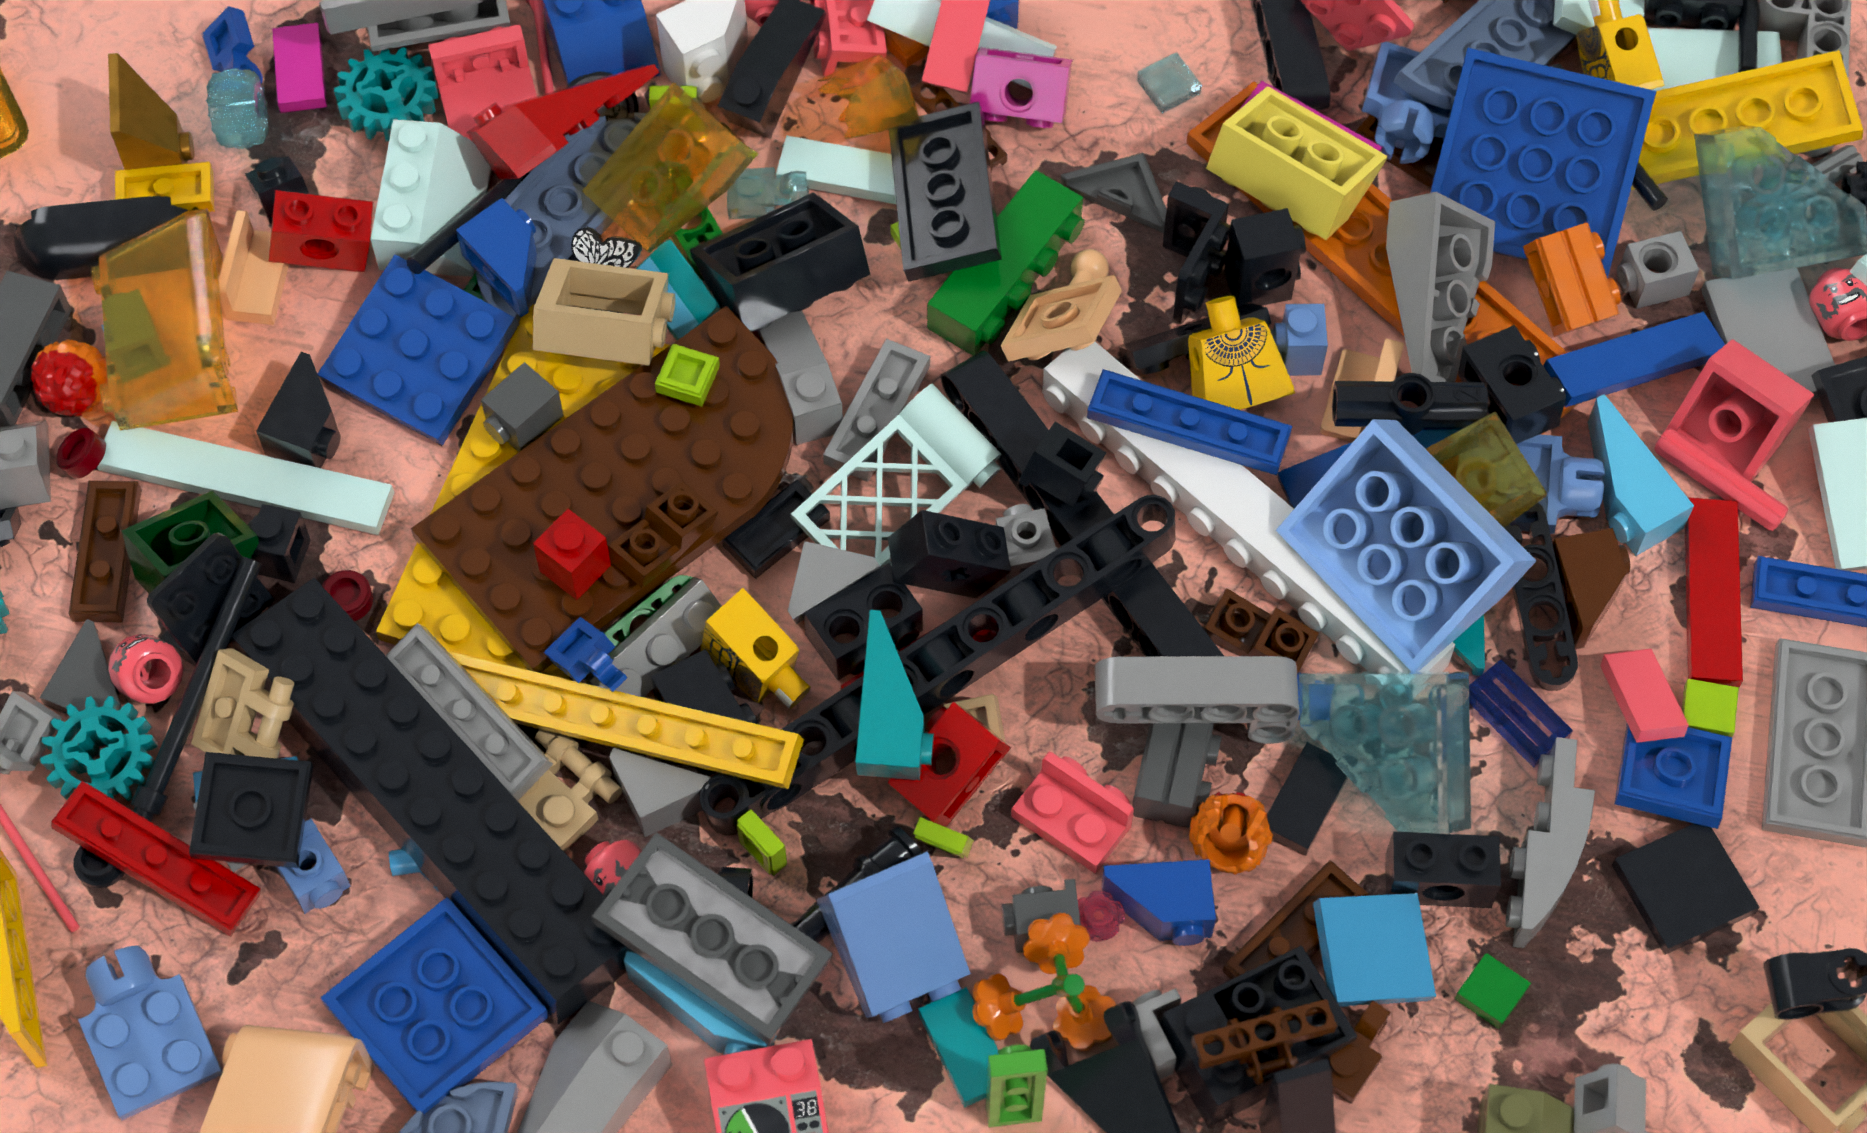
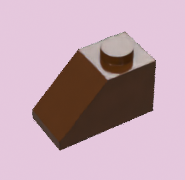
M1613 528L1555 538L1553 541V549L1575 649L1585 647L1617 597L1626 575L1630 572V559L1627 549L1624 545H1618Z

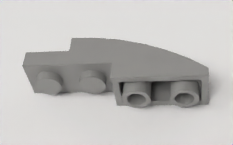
M1556 737L1549 755L1541 754L1537 784L1545 786V801L1537 803L1534 830H1528L1521 848L1513 847L1510 860L1509 877L1518 879L1517 896L1510 895L1506 911V927L1514 928L1513 947L1524 948L1551 916L1577 867L1586 843L1592 818L1595 790L1574 787L1577 740Z

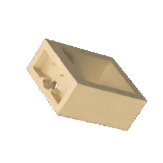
M553 258L533 308V350L649 366L655 347H664L667 322H672L676 297L675 293H668L669 273Z
M1771 1003L1738 1033L1728 1049L1812 1133L1853 1132L1867 1118V1113L1862 1109L1867 1104V1082L1833 1113L1765 1046L1792 1021L1775 1018ZM1859 1007L1849 1011L1817 1014L1867 1063V1015Z

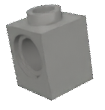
M1677 231L1627 244L1621 264L1617 267V279L1624 293L1629 292L1635 308L1638 309L1690 295L1699 268L1682 231ZM1649 269L1656 270L1659 273L1652 272Z

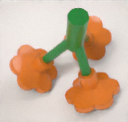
M1057 913L1049 920L1037 919L1033 921L1028 927L1029 939L1023 945V953L1028 961L1038 963L1043 973H1057V977L1052 980L1050 985L1022 993L1016 988L1010 987L1007 978L1000 973L993 974L987 980L983 979L974 984L973 996L976 1003L972 1009L973 1018L978 1025L986 1027L989 1037L995 1041L1003 1040L1009 1034L1012 1035L1020 1032L1023 1026L1020 1011L1025 1008L1026 1004L1054 995L1060 998L1056 1003L1058 1016L1053 1022V1030L1060 1032L1065 1041L1069 1040L1075 1050L1087 1051L1093 1047L1095 1042L1104 1043L1113 1037L1106 1026L1103 1015L1108 1008L1116 1005L1114 1000L1108 996H1101L1098 989L1094 986H1085L1084 980L1080 975L1068 974L1067 968H1076L1084 961L1083 949L1088 945L1090 939L1087 929L1084 926L1075 925L1073 918L1066 913Z

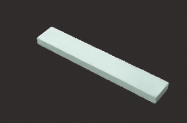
M112 421L104 439L106 451L102 461L97 466L98 471L202 495L213 490L224 500L261 508L262 504L293 510L301 512L302 517L375 535H379L394 496V489L391 484Z

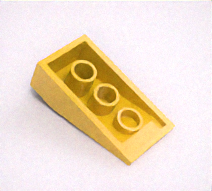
M0 849V1018L9 1034L34 1066L41 1068L47 1066L17 874Z

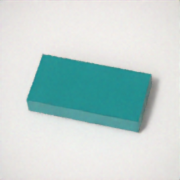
M967 987L918 1008V1015L964 1108L986 1098L988 1056L998 1055L999 1051L994 1040L989 1037L986 1027L978 1025L974 1020L972 1009L975 1002Z

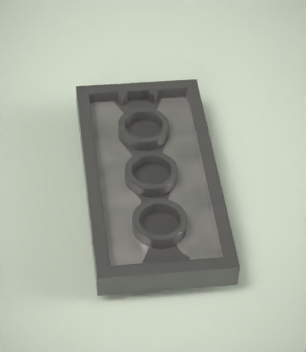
M657 832L592 916L593 924L768 1045L771 1044L830 962L833 954Z

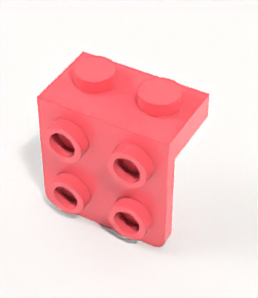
M1300 0L1307 10L1334 36L1335 40L1347 51L1409 36L1414 28L1413 21L1394 0Z
M520 24L509 27H496L487 32L464 37H451L442 42L428 44L448 127L471 141L472 139L467 132L477 125L473 118L482 110L494 103H497L502 108L505 105L537 96Z

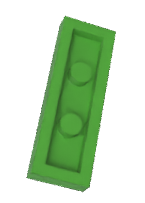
M1012 1045L1000 1049L998 1055L988 1056L986 1091L988 1128L1042 1121L1047 1079L1044 1049L1031 1050V1047L1027 1045Z

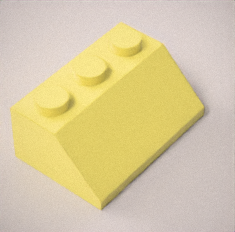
M1267 86L1222 124L1206 169L1221 177L1225 183L1238 187L1260 200L1269 209L1276 211L1288 208L1293 221L1300 224L1309 233L1316 234L1327 240L1349 219L1384 165L1387 155Z

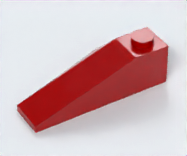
M655 64L645 65L508 104L502 108L497 103H494L473 118L477 125L470 129L467 134L498 179H519L567 145L569 142L564 137L565 133L571 136L582 129L590 127L599 120V109L603 106L610 109L619 104L657 75L659 70Z

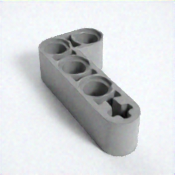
M1759 0L1758 31L1779 32L1780 40L1798 42L1797 59L1840 50L1848 77L1851 0ZM1834 146L1802 152V154L1812 158H1822L1829 155Z
M1279 656L1110 657L1097 662L1094 667L1096 716L1102 721L1108 723H1247L1249 739L1263 744L1285 742L1294 736L1300 713L1297 665L1290 658Z

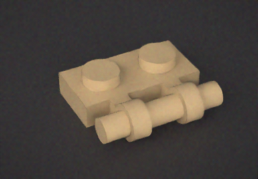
M233 648L218 650L191 744L205 753L245 754L246 756L278 758L281 745L277 740L283 721L289 720L294 706L290 697L295 683L285 677H275L269 692L264 689L269 669ZM258 712L263 717L258 734H255L251 730L256 713Z
M540 729L535 736V740L547 749L545 755L553 765L518 802L557 845L566 852L598 821L597 812L587 803L598 794L608 804H612L619 798L623 790L611 779L612 772L600 762H591L578 750L579 744L572 737ZM564 765L580 778L579 782L572 789L555 776Z

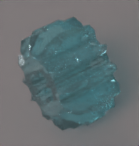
M239 68L224 69L223 72L213 73L206 87L208 92L206 102L209 110L208 117L211 121V131L215 134L216 141L226 148L237 147V149L252 148V145L263 144L269 131L267 123L269 115L267 112L268 101L265 99L264 86L260 83V77L250 69L239 70Z

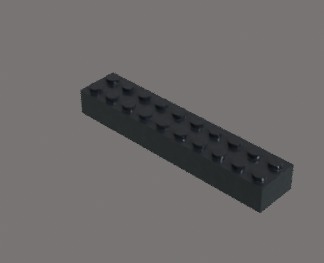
M315 578L232 634L233 648L236 651L269 669L264 686L265 690L270 692L275 677H285L295 683L290 697L294 706L287 721L397 845L411 856L420 871L438 888V891L444 898L448 897L546 1007L549 1016L557 1025L627 972L624 963L626 952L634 951L592 923L593 914L606 897Z

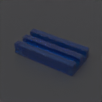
M1502 659L1464 689L1462 697L1533 768L1539 764L1541 754L1549 755L1556 737L1569 739L1572 735L1573 730ZM1497 678L1553 734L1548 737L1527 716V712L1516 701H1512L1493 680ZM1481 690H1483L1538 746H1536Z

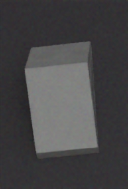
M804 541L788 607V612L795 623L798 624L804 620V612L880 569L881 567L875 557Z
M616 748L612 749L610 761L615 779L622 788V793L644 837L703 810L700 803V791L711 777Z

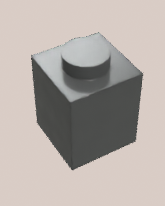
M525 362L481 399L486 419L483 425L487 432L498 443L503 445L508 442L518 452L537 440L564 416L559 391Z

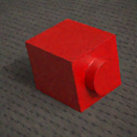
M567 509L533 543L539 571L576 600L611 566L606 537L570 509Z

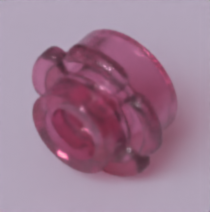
M1093 891L1089 894V897L1078 899L1081 926L1087 929L1089 939L1095 942H1102L1115 937L1119 933V925L1125 920V910L1119 901H1114L1112 895L1105 891ZM1100 911L1104 917L1096 919L1094 913Z

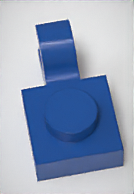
M228 6L202 33L212 69L223 72V80L227 87L233 88L242 80L246 91L252 94L263 82L259 68L247 57V54L254 48V43L244 11Z
M579 617L544 651V654L557 668L577 683L591 673L608 690L614 692L628 678L612 664L613 659L608 655L615 648L613 643L603 632L582 617Z

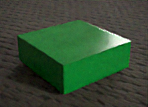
M1485 953L1457 992L1455 1000L1500 1030L1527 992L1531 983L1488 953Z

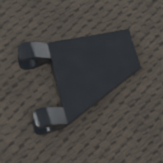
M1131 1001L1115 1005L1104 1012L1103 1017L1106 1026L1119 1044V1046L1068 1065L1065 1042L1061 1033L1057 1030L1042 1034L1030 1041L1031 1050H1045L1047 1076L1106 1133H1181L1142 1037L1137 1009Z

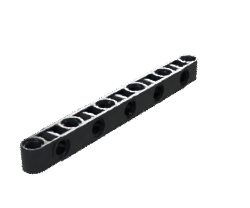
M1146 495L1137 499L1110 518L1104 519L1085 530L898 652L923 716L1125 584L1141 569L1166 554L1173 547L1176 540L1175 510L1172 504L1166 498L1158 495ZM1148 521H1158L1165 525L1157 531H1147L1141 527ZM1066 575H1075L1081 579L1074 586L1065 587L1057 582ZM981 630H992L997 633L988 642H978L973 639V636ZM864 675L780 729L797 733L804 739L801 751L807 743L812 741H821L826 744L824 749L816 755H805L800 751L789 789L723 773L714 775L703 785L700 791V803L710 826L717 833L722 835L738 834L737 820L750 809L760 819H763L770 813L787 806L856 760ZM733 797L739 800L737 806L727 813L714 811L717 803L722 799Z

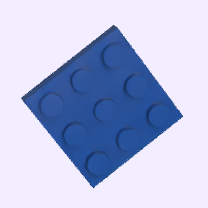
M394 254L319 370L318 376L323 382L443 446L519 326V323L515 317L426 270L420 274L413 273L407 266V260Z
M448 897L320 997L324 1006L352 1038L363 1041L372 1062L416 1113L420 1110L423 1115L442 1099L451 1095L449 1091L465 1086L549 1017L546 1007Z

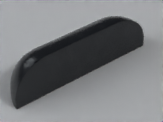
M147 196L46 206L32 210L31 219L20 226L15 224L14 247L19 261L29 272L49 280L157 271L177 266L197 251L205 235L206 221L204 214L197 207L189 211L171 205V197Z

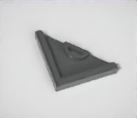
M1144 153L1061 174V185L1081 195L1083 198L1164 233L1166 206Z
M86 619L41 694L40 699L44 705L68 714L66 706L69 704L76 707L78 711L84 710L86 697L92 696L99 707H103L106 698L113 696L119 703L120 709L122 708L117 688L111 682L108 670L109 664L98 635V630L93 621ZM107 722L111 732L121 730L124 734L129 733L124 727Z

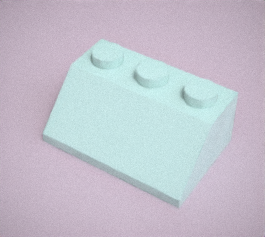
M393 119L370 239L379 270H385L394 254L407 260L488 193L492 168L473 141L442 123ZM459 242L425 269L432 274L472 277L475 271L462 256Z

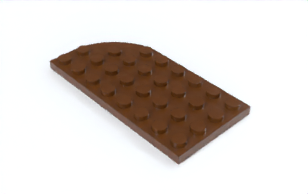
M727 306L673 343L719 357L720 367L702 407L656 393L655 382L672 346L671 344L654 356L649 366L642 365L411 528L414 539L529 671L541 673L553 664L544 654V651L579 617H582L600 630L754 517L767 504L776 491L790 459L794 431L793 414L775 364H778L777 360ZM681 481L685 482L718 510L717 518L676 561L643 588L611 562V566L576 600L542 574L538 568L533 543L567 509H570L604 535L607 539V545L645 518L646 506Z

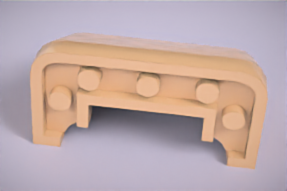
M245 1025L238 1034L231 1033L226 1041L222 1055V1062L225 1064L200 1133H337L345 1108L353 1109L356 1097L351 1089L354 1088L366 1092L375 1066L363 1041L360 1039L334 1033Z

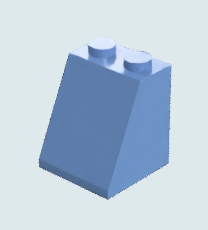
M928 851L816 899L866 1018L879 1014L883 1023L911 1012L912 1008L909 1001L928 993L933 1002L961 990L958 979L971 974Z

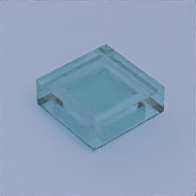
M1177 52L1138 71L1137 82L1161 113L1201 94L1202 84Z

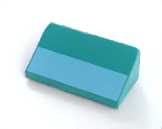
M671 239L663 242L636 268L669 273L668 293H675L676 299L672 322H667V328L676 341L720 311V306Z

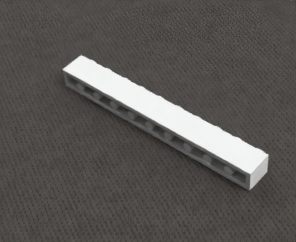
M1094 342L1090 346L1076 351L1067 348L1044 368L1042 393L1047 403L1058 413L1065 412L1079 424L1082 433L1090 441L1096 444L1101 443L1110 450L1118 464L1130 474L1137 473L1151 486L1155 495L1166 498L1187 516L1188 522L1195 531L1203 536L1209 535L1223 547L1225 554L1235 565L1241 568L1247 567L1260 578L1263 587L1270 595L1276 599L1287 601L1298 611L1301 620L1308 627L1317 632L1321 630L1336 643L1338 651L1346 660L1353 664L1359 663L1374 676L1377 685L1386 694L1393 697L1398 696L1409 705L1448 667L1456 645L1453 642L1420 671L1412 673L1276 531L1294 508L1243 465L1088 419L1087 410L1103 369L1140 380L1099 344Z

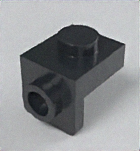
M289 156L282 159L278 157L266 159L259 163L255 170L245 173L252 192L263 207L270 227L272 225L276 190L309 194L302 174Z

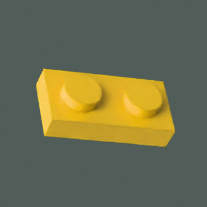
M210 161L115 171V200L166 196L171 197V205L189 211L197 207L202 213L215 211L214 172Z

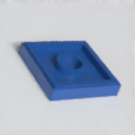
M1626 724L1614 804L1718 829L1723 816L1732 737L1688 727L1685 737L1636 743L1628 724Z

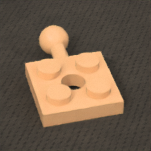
M1093 249L1079 252L1071 262L1073 279L1069 286L1029 296L1000 345L1008 362L1022 358L1037 360L1053 351L1066 348L1074 351L1081 350L1095 342L1122 292L1115 275L1107 276L1109 266L1107 259L1102 253Z

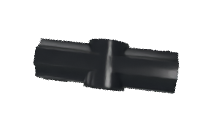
M1407 373L1397 377L1394 382L1335 381L1333 386L1332 419L1335 426L1366 427L1373 419L1397 420L1411 435H1416L1425 427L1484 428L1487 422L1488 392L1484 382H1430L1428 378L1421 374ZM1402 401L1413 402V403L1416 404L1418 407H1417V408H1410V407H1407V406L1403 405L1401 402H1402Z

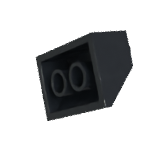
M814 192L690 249L691 257L713 297L719 304L720 309L727 306L750 331L765 329L772 321L793 311L807 309L814 301L833 292L844 291L852 287L856 281L870 275L859 226Z

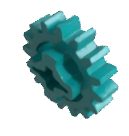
M401 47L396 55L390 54L389 49L380 50V55L376 56L369 49L363 50L365 60L359 62L350 58L348 60L350 73L339 72L337 75L340 86L334 88L340 116L342 120L348 119L350 129L353 132L364 127L367 139L372 140L377 132H383L385 140L389 141L393 119L425 122L423 113L434 114L436 111L433 100L438 99L439 94L433 69L431 66H424L423 58L420 54L409 59L405 47Z
M92 696L86 697L85 709L82 711H78L72 704L66 706L70 718L65 722L53 718L50 723L58 731L56 736L42 738L43 745L52 751L51 754L40 758L41 764L47 770L52 771L46 778L55 789L62 787L60 794L68 800L81 783L70 772L76 771L77 774L87 773L92 783L87 784L112 799H114L113 796L120 794L127 801L132 800V792L129 787L133 783L144 786L146 779L141 772L143 768H152L155 761L151 755L147 754V751L158 747L156 739L152 735L146 734L152 728L150 723L144 716L137 718L138 711L129 702L120 709L119 703L113 696L106 698L103 707H99ZM107 722L118 724L127 729L129 733L124 734L121 730L111 732ZM105 745L106 747L100 750V758L93 760V757L99 755V747Z

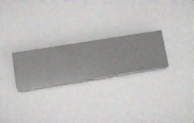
M417 623L386 655L517 801L553 765L547 756L423 625Z

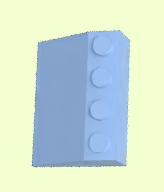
M1373 419L1276 529L1281 537L1412 673L1420 671L1501 600L1536 562L1523 546L1397 420Z

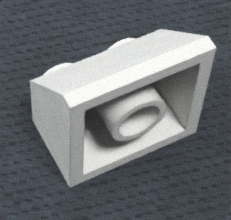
M686 0L656 14L662 67L673 86H697L698 104L712 102L724 93L734 68L743 54L748 39L745 0Z

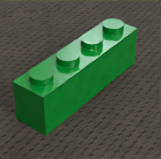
M1035 170L997 217L1002 260L953 271L927 303V329L972 356L977 354L985 343L993 344L1002 332L1005 324L1004 319L1012 309L1018 311L1023 307L1031 293V285L1039 275L1046 277L1050 273L1058 259L1059 250L1066 242L1073 243L1081 233L1085 223V219L1082 218L1083 197Z

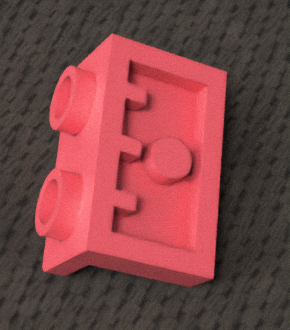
M810 0V5L827 12L813 43L815 59H821L823 76H833L837 62L883 64L887 54L884 27L867 21L874 0Z
M1049 751L1042 759V770L1011 808V817L1096 874L1130 830L1134 808L1130 805L1127 796L1119 789L1111 785L1103 787L1088 777L1086 770L1077 761L1067 756L1061 759Z

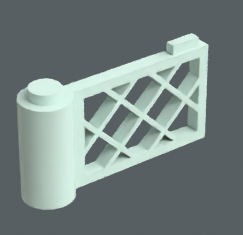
M930 384L917 394L898 416L794 510L790 517L816 544L839 549L829 539L839 538L840 549L846 550V539L875 540V559L882 568L888 563L891 564L889 546L881 552L882 540H888V537L894 533L882 532V506L910 507V519L917 514V507H929L926 511L940 513L973 483L979 488L986 485L1001 469L996 463L1001 453L933 384ZM896 432L911 447V464L883 463V444ZM876 452V463L865 462ZM918 455H919L928 465L918 464ZM854 471H876L875 497L847 496V477ZM883 472L911 473L910 498L882 497ZM918 473L938 474L950 489L939 499L917 498ZM841 484L840 496L829 495ZM819 503L840 504V530L819 529L807 514ZM847 504L875 505V531L847 530Z

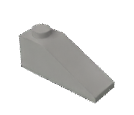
M802 310L793 311L772 321L768 327L757 332L761 343L773 354L778 362L775 366L793 414V436L796 445L834 435L843 419L842 402L827 360Z

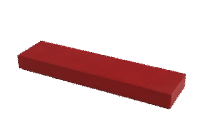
M1688 497L1694 505L1685 525L1688 679L1740 687L1743 682L1738 501Z
M81 781L51 821V828L230 937L260 896L261 888L215 860L191 858L189 854L190 845L84 781Z

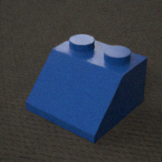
M542 0L547 30L567 86L577 77L601 71L616 74L653 64L659 70V73L654 77L661 75L641 0Z

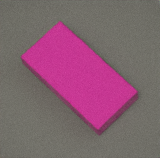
M311 23L272 28L277 100L280 113L327 107L319 24Z

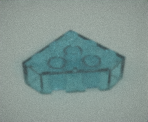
M1736 126L1694 134L1713 276L1734 280L1867 254L1866 206L1851 194H1846L1828 180L1827 176L1802 157L1794 155L1778 143L1776 138L1762 127Z
M1321 671L1299 674L1300 726L1314 741L1319 740L1337 760L1335 764L1362 793H1368L1386 813L1384 817L1398 832L1449 834L1471 829L1469 672Z

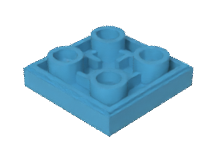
M1418 893L1319 898L1313 903L1326 984L1339 1007L1370 1005L1372 1000L1378 1004L1430 1001L1436 997Z

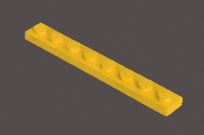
M449 652L516 724L789 789L804 741L797 733L623 692H611L606 688L577 683L572 680Z

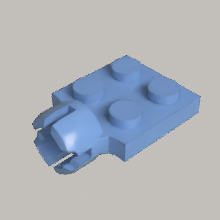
M1386 41L1382 42L1378 49L1361 111L1377 118L1378 126L1375 140L1382 147L1381 152L1387 155V159L1391 160L1394 147L1403 149L1399 163H1414L1427 155L1434 137H1445L1451 110L1426 102L1416 101L1409 93L1393 82L1399 71L1420 52Z
M1476 429L1481 438V447L1460 455L1458 482L1498 522L1504 506L1510 500L1517 497L1532 498L1543 506L1550 534H1555L1558 518L1566 515L1593 518L1599 514L1604 493V483L1602 481V476H1605L1604 464L1599 459L1571 457L1566 454L1562 447L1563 436L1539 434L1507 448L1495 430ZM1517 511L1514 521L1509 523L1510 525H1519L1521 531L1529 532L1531 523L1536 520L1535 518H1526L1524 511Z
M138 945L114 950L124 973V976L119 979L111 963L108 964L105 955L86 968V980L96 1003L95 1009L89 1015L78 1019L118 1117L122 1121L219 1077L223 1072L182 976L178 974L168 979H160L155 973L148 954Z

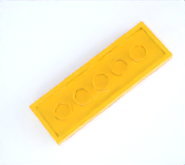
M1840 50L1656 91L1638 162L1656 184L1861 140L1863 138V126Z

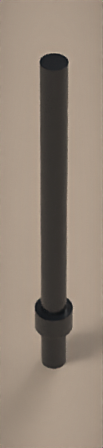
M243 557L145 785H138L131 801V805L135 806L133 811L152 822L155 814L160 816L168 798L167 795H164L165 789L203 704L218 650L227 648L262 567L261 563Z

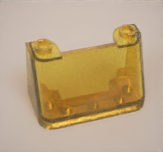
M207 208L186 211L100 255L99 266H92L94 289L96 294L102 297L108 383L100 384L101 400L105 413H114L120 431L238 412L237 392L235 386H231L228 377L229 366L231 365L225 345L219 276L223 264V255Z

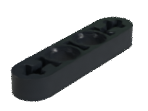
M1517 497L1510 500L1504 506L1499 523L1522 545L1523 538L1519 525H1510L1509 522L1514 521L1517 511H1524L1526 518H1535L1536 521L1531 523L1529 529L1531 544L1523 548L1532 557L1539 558L1546 564L1547 575L1537 582H1530L1521 577L1512 587L1530 674L1539 687L1548 691H1558L1566 688L1573 681L1578 668V658L1546 513L1543 506L1536 500L1529 497ZM1539 540L1542 542V545H1533ZM1538 605L1550 606L1556 611L1558 622L1549 630L1537 629L1529 620L1530 610ZM1562 636L1564 642L1555 641L1553 648L1557 661L1566 662L1568 666L1562 668L1560 677L1553 678L1550 670H1541L1540 668L1547 660L1546 644L1535 647L1533 641L1549 642Z

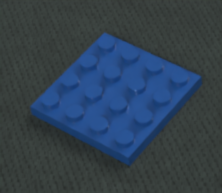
M1467 48L1430 193L1438 192L1495 221L1493 253L1526 261L1528 260L1523 249L1524 245L1538 238L1588 222L1591 232L1598 233L1602 239L1605 256L1601 261L1608 278L1656 91Z

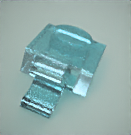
M774 167L727 169V212L729 219L759 218L776 210V205H787L809 194L807 172L804 171L787 172L782 177L776 179Z

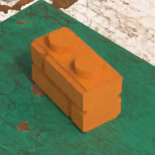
M1588 222L1538 238L1523 246L1554 337L1620 314L1617 307L1621 301L1619 288L1613 278H1607L1601 261L1605 256L1602 239L1598 233L1591 232Z

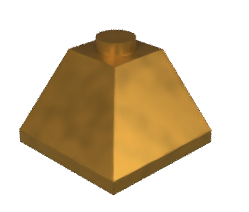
M118 53L108 54L110 133L124 169L187 164L188 160H194L192 135L190 132H183L177 114Z

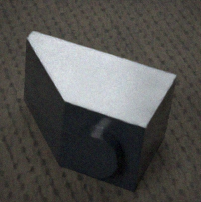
M300 352L256 432L265 455L321 468L325 460L331 459L337 452L341 435L310 354Z

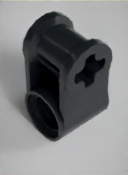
M1846 948L1817 953H1788L1772 957L1763 963L1775 1018L1780 1020H1793L1815 1014L1849 1011L1857 1008L1867 995V953L1859 949ZM1839 973H1844L1845 978L1839 979ZM1849 981H1856V986L1851 987Z

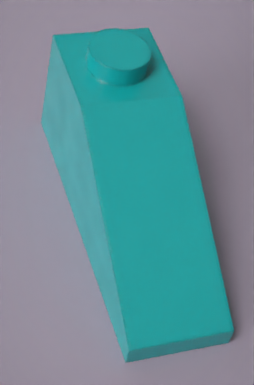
M870 610L855 762L857 775L920 780L921 764L931 765L934 734L924 733L923 713L881 611Z

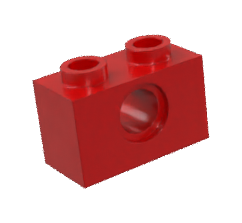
M276 190L268 262L365 272L370 246L373 202Z
M955 702L948 709L946 707L940 708L930 718L925 727L927 733L934 734L931 765L921 764L920 780L891 778L887 782L934 823L944 827L949 825L1011 749L1007 743ZM953 749L956 754L955 766L950 772L939 775L936 770L937 757L943 751Z

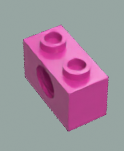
M980 47L975 57L970 103L979 101L985 120L1004 122L1007 121L1008 116L1026 118V124L1033 127L1052 128L1054 122L1062 123L1066 115L1073 59ZM1014 79L1027 81L1032 87L1033 96L1026 100L1016 99L1009 91V82Z

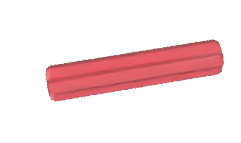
M1668 428L1656 442L1654 450L1657 454L1724 500L1738 501V509L1766 529L1774 531L1785 519L1788 512L1787 506L1676 430Z

